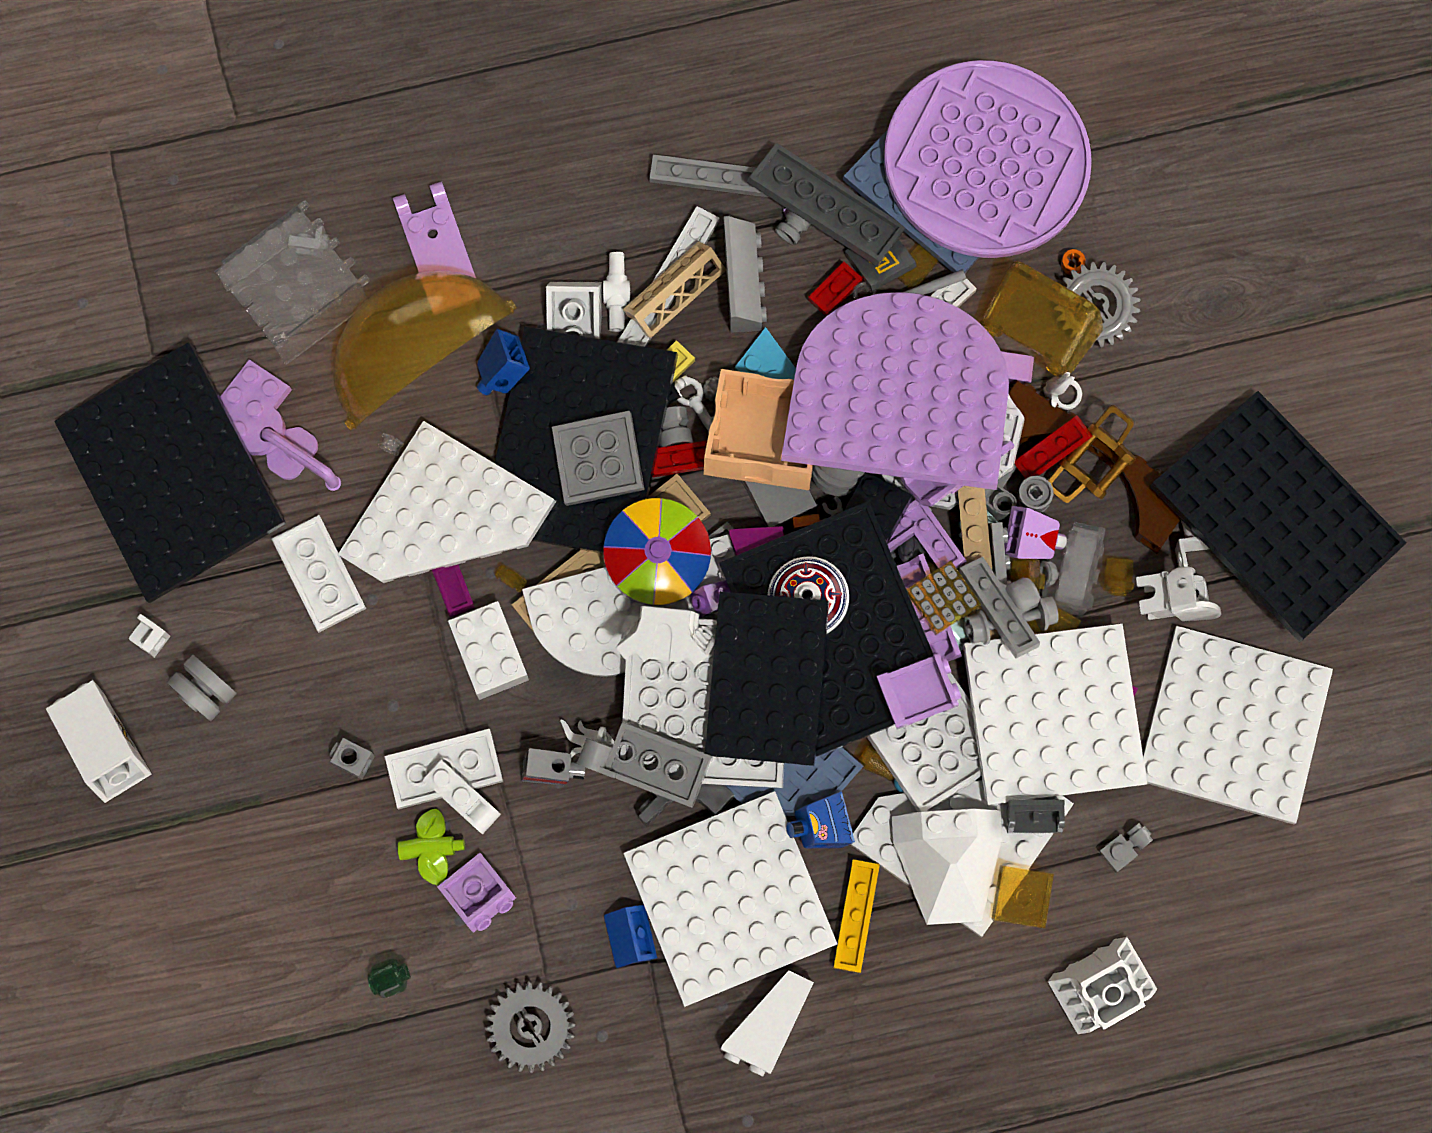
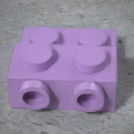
M481 853L477 854L437 886L473 933L477 929L482 931L489 927L491 918L498 912L505 913L509 911L513 906L512 901L516 899Z

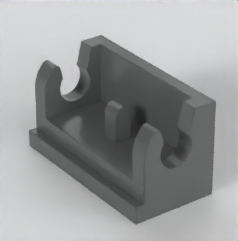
M1009 800L1007 803V833H1063V828H1065V800Z

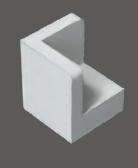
M139 614L137 618L141 622L130 635L129 640L155 658L171 636L142 614Z

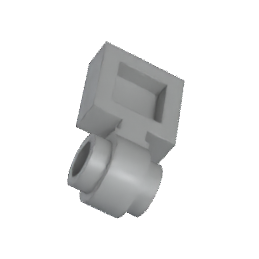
M1138 823L1127 832L1130 837L1128 841L1120 834L1099 851L1116 873L1138 856L1133 847L1137 846L1141 850L1153 841L1150 837L1151 832L1146 826L1142 827Z

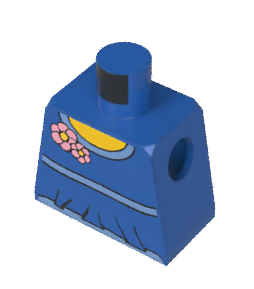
M842 792L796 810V821L788 822L786 825L788 836L790 838L801 837L803 847L806 849L843 848L855 842Z

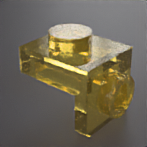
M1013 558L1010 574L1011 583L1021 578H1029L1035 584L1038 592L1039 589L1044 590L1045 573H1040V561L1038 559Z

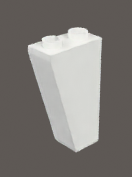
M788 971L721 1047V1051L725 1052L723 1057L736 1064H739L740 1060L750 1064L748 1070L762 1077L765 1072L771 1074L814 982Z

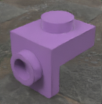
M726 580L702 586L690 594L692 606L696 613L699 614V618L718 612L719 592H731Z

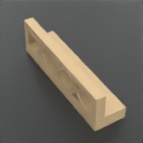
M698 241L632 300L623 311L629 318L638 323L647 337L651 338L723 274L726 268L710 246ZM711 259L716 269L709 275H703L704 265ZM689 278H696L694 288L690 292H684L685 282ZM670 295L677 296L675 305L671 309H665L666 299ZM650 313H657L656 323L649 328L644 319Z

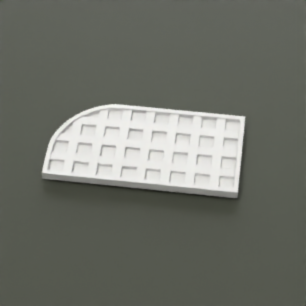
M729 534L709 539L711 545L710 564L706 576L697 589L726 580L719 562L735 556ZM605 567L522 589L533 631L545 650L566 667L592 676L610 677L625 673L626 660L616 647L628 629V616L640 617L642 606L688 610L696 613L692 606L690 595L679 602L664 606L644 605L631 600L615 587ZM718 612L699 619L717 620Z

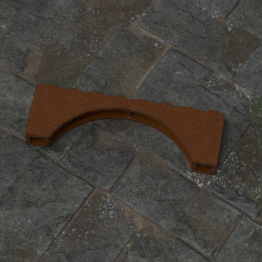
M1017 381L1009 392L1010 398L1025 419L1019 444L1045 439L1075 417L1076 414L1060 409L1058 403L1055 408L1052 407L1049 397L1044 398L1037 394V390L1025 382L1022 384ZM1098 438L1087 449L1088 452L1097 456L1110 468L1120 458ZM1134 455L1136 460L1131 465L1128 464L1118 477L1125 486L1133 505L1136 524L1135 540L1157 554L1180 521V518L1149 487L1164 472L1159 469H1152L1147 465L1145 459Z

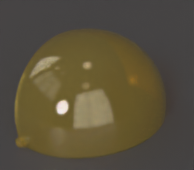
M434 270L411 274L397 279L376 291L350 318L341 334L335 352L333 364L334 386L338 400L348 416V420L344 422L349 430L360 427V424L368 416L431 367L506 316H511L517 308L512 300L504 301L497 292L482 281L472 276L452 271Z

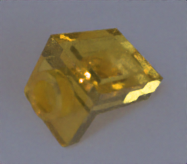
M1106 558L1104 591H1111L1110 594L1114 596H1126L1127 593H1131L1134 589V583L1132 582L1134 560Z

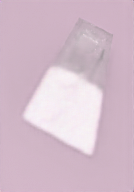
M1074 522L1068 531L1067 543L1064 547L1054 595L1058 611L1084 616L1087 609H1092L1094 594H1091L1093 584H1097L1100 569H1097L1098 560L1102 559L1105 544L1103 539L1105 528Z

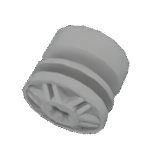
M813 465L812 479L817 487L825 493L836 497H847L853 495L865 472Z

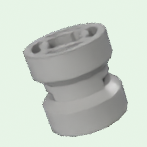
M789 210L786 214L785 222L779 223L775 231L784 241L791 245H796L800 240V233L807 231L811 224Z

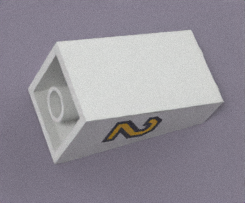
M93 680L80 685L76 691L66 697L57 699L53 705L46 708L84 782L104 803L152 775L105 694Z

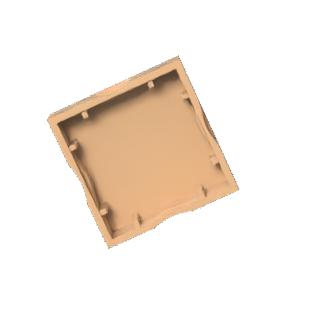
M721 369L715 398L714 419L710 426L704 456V475L803 490L810 489L813 465L781 461L794 379H772L759 374Z

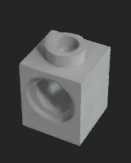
M343 738L340 743L336 742L330 753V757H332L330 762L334 766L363 780L375 755ZM350 751L356 752V761L352 764H345V754Z

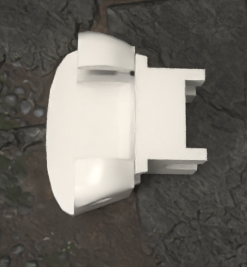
M1181 566L1173 569L1170 573L1164 571L1159 574L1136 577L1137 587H1144L1145 593L1155 592L1152 598L1139 601L1141 614H1148V620L1173 616L1178 617L1181 621L1212 620L1221 616V609L1217 604L1209 602L1205 578L1194 575L1195 569L1192 567ZM1196 590L1199 591L1198 597L1196 596Z

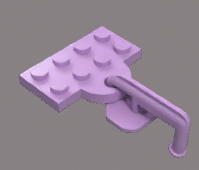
M248 360L220 398L251 455L266 454L268 468L282 479H295L306 467L324 479L325 485L329 490H338L341 486L340 478L330 468L313 457L318 450L316 438L301 427L285 429L283 417L277 409L292 389L251 360Z

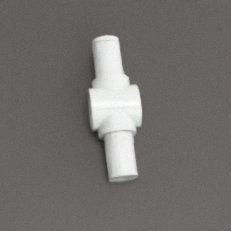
M623 252L609 253V275L603 281V300L609 309V331L611 332L624 331L625 312L623 309L630 303V280H627V276H625Z

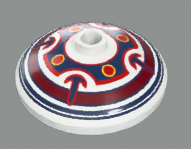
M800 557L787 562L773 576L769 585L768 595L803 598V592L809 590L813 593L811 599L829 601L827 633L831 632L843 620L849 605V590L842 573L830 562L817 557Z

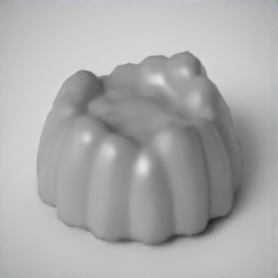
M709 378L702 387L705 398H708L710 401L715 402L719 378Z
M1042 561V563H1039L1036 571L1038 583L1045 587L1053 585L1059 576L1057 567L1052 562Z

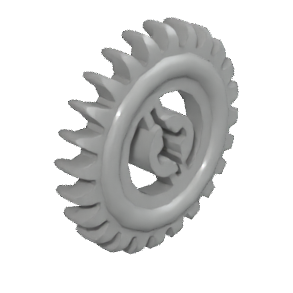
M1092 262L1090 270H1087L1082 264L1081 274L1071 270L1073 280L1064 277L1063 281L1067 287L1057 288L1063 294V296L1054 298L1055 301L1062 303L1061 306L1054 309L1056 312L1063 313V315L1057 318V322L1066 321L1062 331L1071 329L1070 339L1079 335V345L1085 339H1088L1090 348L1095 340L1098 341L1101 348L1104 346L1105 339L1113 345V336L1123 340L1124 337L1121 330L1131 332V328L1127 324L1128 322L1137 323L1132 313H1139L1140 309L1134 307L1133 304L1140 302L1141 299L1132 297V295L1138 291V288L1128 287L1133 279L1130 278L1124 281V270L1119 274H1115L1116 265H1113L1108 271L1106 270L1105 262L1102 263L1100 269H1097L1095 263ZM1091 286L1106 287L1114 294L1117 308L1113 317L1108 312V298L1102 293H1094ZM1082 293L1087 298L1085 303L1087 313L1092 317H1101L1104 323L1093 324L1087 322L1081 316L1078 310V300ZM1092 298L1096 301L1102 300L1104 302L1101 306L1102 312H1099L1098 309L1093 311L1090 308L1093 304Z
M530 981L527 982L526 990H523L521 985L517 983L516 993L506 988L508 996L506 999L500 995L497 996L501 1005H490V1008L496 1014L486 1016V1019L492 1021L493 1025L485 1027V1030L493 1032L494 1035L487 1038L486 1041L496 1042L491 1052H502L498 1058L500 1062L509 1058L508 1068H511L517 1062L519 1072H522L525 1065H528L530 1073L534 1072L535 1065H538L540 1070L544 1071L546 1061L551 1066H555L554 1056L561 1059L564 1058L560 1051L561 1048L568 1050L571 1048L565 1040L575 1038L573 1034L568 1032V1029L574 1028L576 1024L567 1022V1019L571 1018L574 1013L564 1011L569 1006V1002L559 1003L562 993L552 997V986L543 992V984L541 982L538 983L535 990ZM526 1007H537L548 1015L551 1025L550 1033L545 1041L541 1036L543 1031L542 1021L537 1016L528 1014L525 1010ZM520 1012H523L525 1018L530 1022L536 1021L537 1025L534 1026V1033L539 1038L540 1043L529 1031H523L526 1024ZM515 1014L519 1017L517 1023L518 1033L525 1039L533 1040L536 1047H523L513 1039L510 1026Z

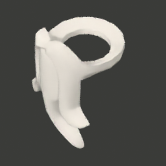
M1069 372L1064 373L1061 377L1056 376L1049 379L1043 388L1045 397L1051 399V405L1054 408L1058 403L1060 409L1071 410L1078 406L1081 401V387L1074 381L1075 377L1070 376ZM1069 385H1072L1076 390V399L1071 404H1062L1058 399V395L1063 394Z
M560 720L567 738L581 746L571 751V758L575 754L581 753L586 738L613 747L614 740L606 731V727L602 726L598 731L586 729L580 720L578 728L584 735L574 734L564 720Z

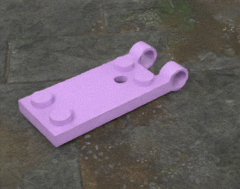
M442 181L429 185L436 206L412 214L405 194L393 198L434 315L483 299ZM431 230H435L438 235L436 238H429L428 233Z

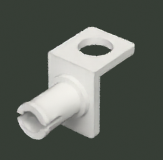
M1181 520L1185 538L1178 539L1175 552L1178 567H1188L1185 552L1207 550L1209 548Z

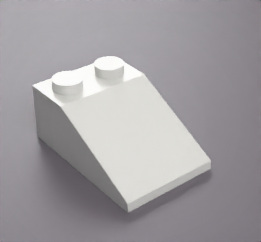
M549 282L546 286L547 330L601 339L602 282Z

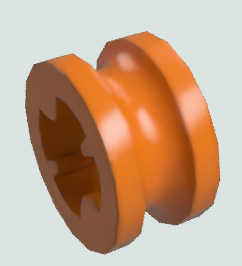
M1076 249L1068 250L1061 260V268L1068 275H1072L1071 270L1080 273L1081 265H1085L1084 254ZM1073 257L1078 259V267L1076 265L1070 267L1068 265V258L1071 260Z

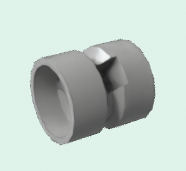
M674 406L667 408L659 444L660 448L693 443L691 430L686 427L689 424L686 407Z
M1041 476L1026 478L1021 483L1016 494V506L1030 508L1044 514L1054 495L1051 483Z

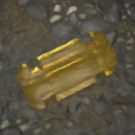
M501 565L495 573L497 579L501 578L503 583L513 589L516 588L517 592H521L527 584L525 578L522 580L519 574L509 568L506 569L505 565Z

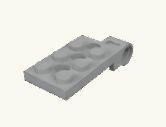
M622 722L613 747L586 738L577 764L693 808L712 756ZM623 745H629L633 750L632 757L626 761L619 757V749ZM650 754L658 758V766L654 770H648L644 766V759ZM675 764L681 765L684 770V774L679 780H673L669 775L671 766Z

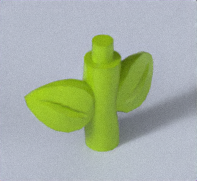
M438 809L429 810L419 818L416 824L418 838L398 842L399 859L407 860L419 857L418 871L420 875L434 885H440L446 880L448 873L446 856L455 855V851L465 850L464 839L454 840L453 836L443 837L446 824L442 813Z

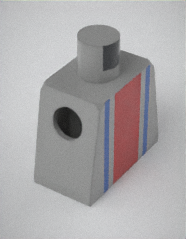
M529 748L524 754L522 782L565 785L569 778L584 779L585 767L578 765L576 762H571V754ZM552 764L560 767V773L552 769Z

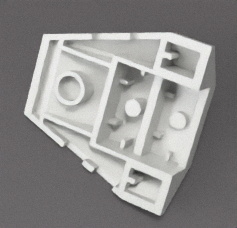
M960 809L923 811L892 816L893 845L901 860L906 877H908L926 925L982 922L1003 838L1001 811Z

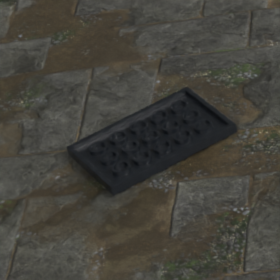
M719 592L705 754L714 757L815 766L829 601Z

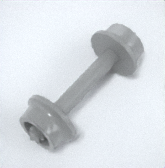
M1051 596L1040 597L1037 607L1022 614L1026 622L1036 620L1038 627L1042 631L1047 630L1048 626L1058 623V608ZM977 609L975 614L965 617V632L972 644L979 642L984 643V645L989 644L990 630H995L996 628L990 620H987L983 610Z

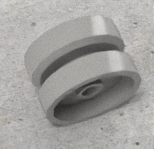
M192 654L183 663V666L194 678L189 681L181 673L175 672L167 683L179 693L177 696L195 712L199 711L209 721H212L220 713V709L210 697L214 695L222 703L228 704L237 693Z

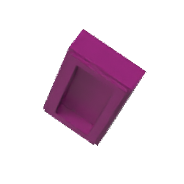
M459 564L432 569L450 617L475 608Z

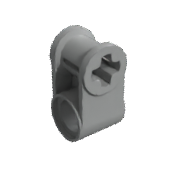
M997 485V490L985 489L987 511L999 521L1009 520L1011 509L1001 511L997 504L1006 502L1011 508L1016 506L1017 501L1014 495L1000 485Z

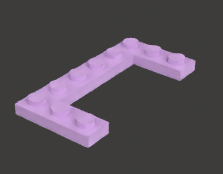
M917 499L911 502L887 544L890 552L915 535L943 576L946 577L947 574L944 571L946 566L951 565L956 570L967 561L929 507L922 506Z

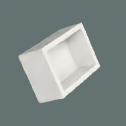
M498 601L448 620L479 700L529 681Z

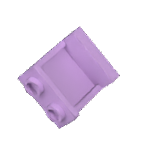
M939 653L912 665L877 676L897 730L958 707L959 703L957 700L962 697L957 684L950 683L947 674L951 673V669L946 657L941 659Z

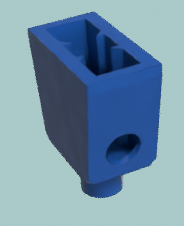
M496 329L477 363L482 378L477 384V389L484 395H490L493 390L508 393L528 372L530 367L519 336Z

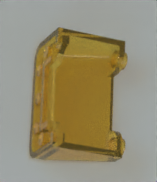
M1014 261L1008 268L980 320V324L993 338L995 336L1001 337L1004 333L1043 356L1047 364L1046 369L1055 376L1063 375L1066 372L1071 374L1103 331L1101 312L1093 303L1020 261Z

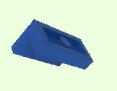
M644 905L625 907L604 915L616 968L657 958Z

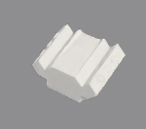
M642 606L640 620L627 629L616 649L625 660L636 652L643 662L647 659L673 661L678 665L687 657L696 667L708 657L715 643V635L708 626L698 625L699 614L693 611Z
M1127 937L1114 939L1109 946L1098 948L1093 954L1079 962L1069 964L1065 971L1053 973L1048 980L1051 989L1077 1034L1089 1033L1099 1027L1104 1030L1145 1007L1144 1001L1150 999L1157 990Z

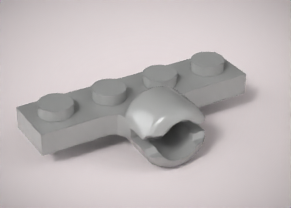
M984 557L960 567V576L1015 659L1038 648L1040 641L1022 615L1038 606L1040 596L1035 584L1029 578H1021L1008 585H1003Z

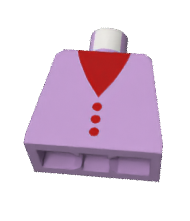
M1012 506L1007 528L1008 543H1004L1005 554L1019 559H1051L1054 556L1055 549H1064L1067 538L1064 534L1058 533L1059 521L1030 508Z

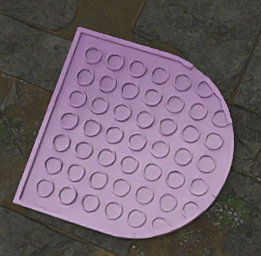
M902 292L882 293L863 297L839 307L827 315L813 329L799 354L781 461L997 490L1009 390L1008 371L998 345L988 331L972 316L952 304L930 296Z

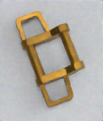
M1110 405L1101 417L1088 427L1093 437L1059 462L1060 466L1048 479L1053 487V493L1065 503H1069L1087 487L1096 497L1102 500L1107 494L1106 490L1128 464L1131 465L1136 460L1135 456L1122 444L1134 425L1133 419L1115 405ZM1111 413H1115L1127 423V427L1118 440L1100 427ZM1096 438L1100 439L1120 457L1099 483L1076 465V462ZM1063 469L1082 482L1068 495L1053 485L1054 480Z

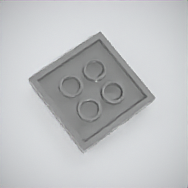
M630 411L552 427L564 504L566 506L644 490Z

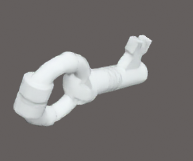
M686 375L677 379L674 386L681 398L677 399L678 402L692 407L709 432L714 416L711 417L701 402L703 397L701 383ZM692 384L697 390V394L689 400L683 398L680 390Z

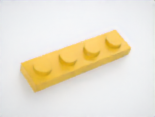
M852 860L833 967L835 969L861 973L880 864Z

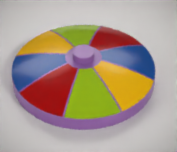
M651 498L633 503L616 516L604 540L603 558L609 578L622 594L644 605L664 606L683 600L701 584L709 568L711 545L706 528L693 511L676 501Z

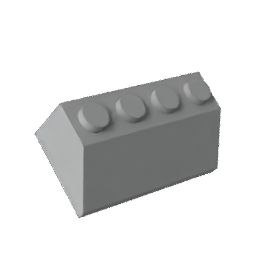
M726 216L724 217V244L730 332L762 331V322H767L766 306L761 307L760 297H765L764 282H759V273L763 272L762 257H757V248H761V232L755 231V223Z

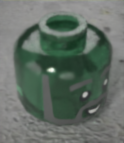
M390 958L374 964L371 967L370 974L367 975L371 991L374 995L378 994L381 998H388L404 992L407 988V980L411 978L407 965L405 963L401 964L396 958Z

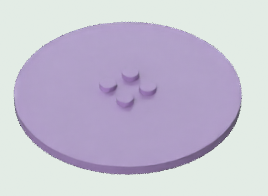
M978 60L958 63L940 69L920 81L907 93L895 110L889 124L884 146V168L890 192L897 206L920 233L940 246L957 253L982 258H999L1033 250L1048 242L1067 226L1079 209L1088 188L1091 174V149L1085 126L1079 114L1066 96L1053 84L1038 74L1017 65L998 61Z

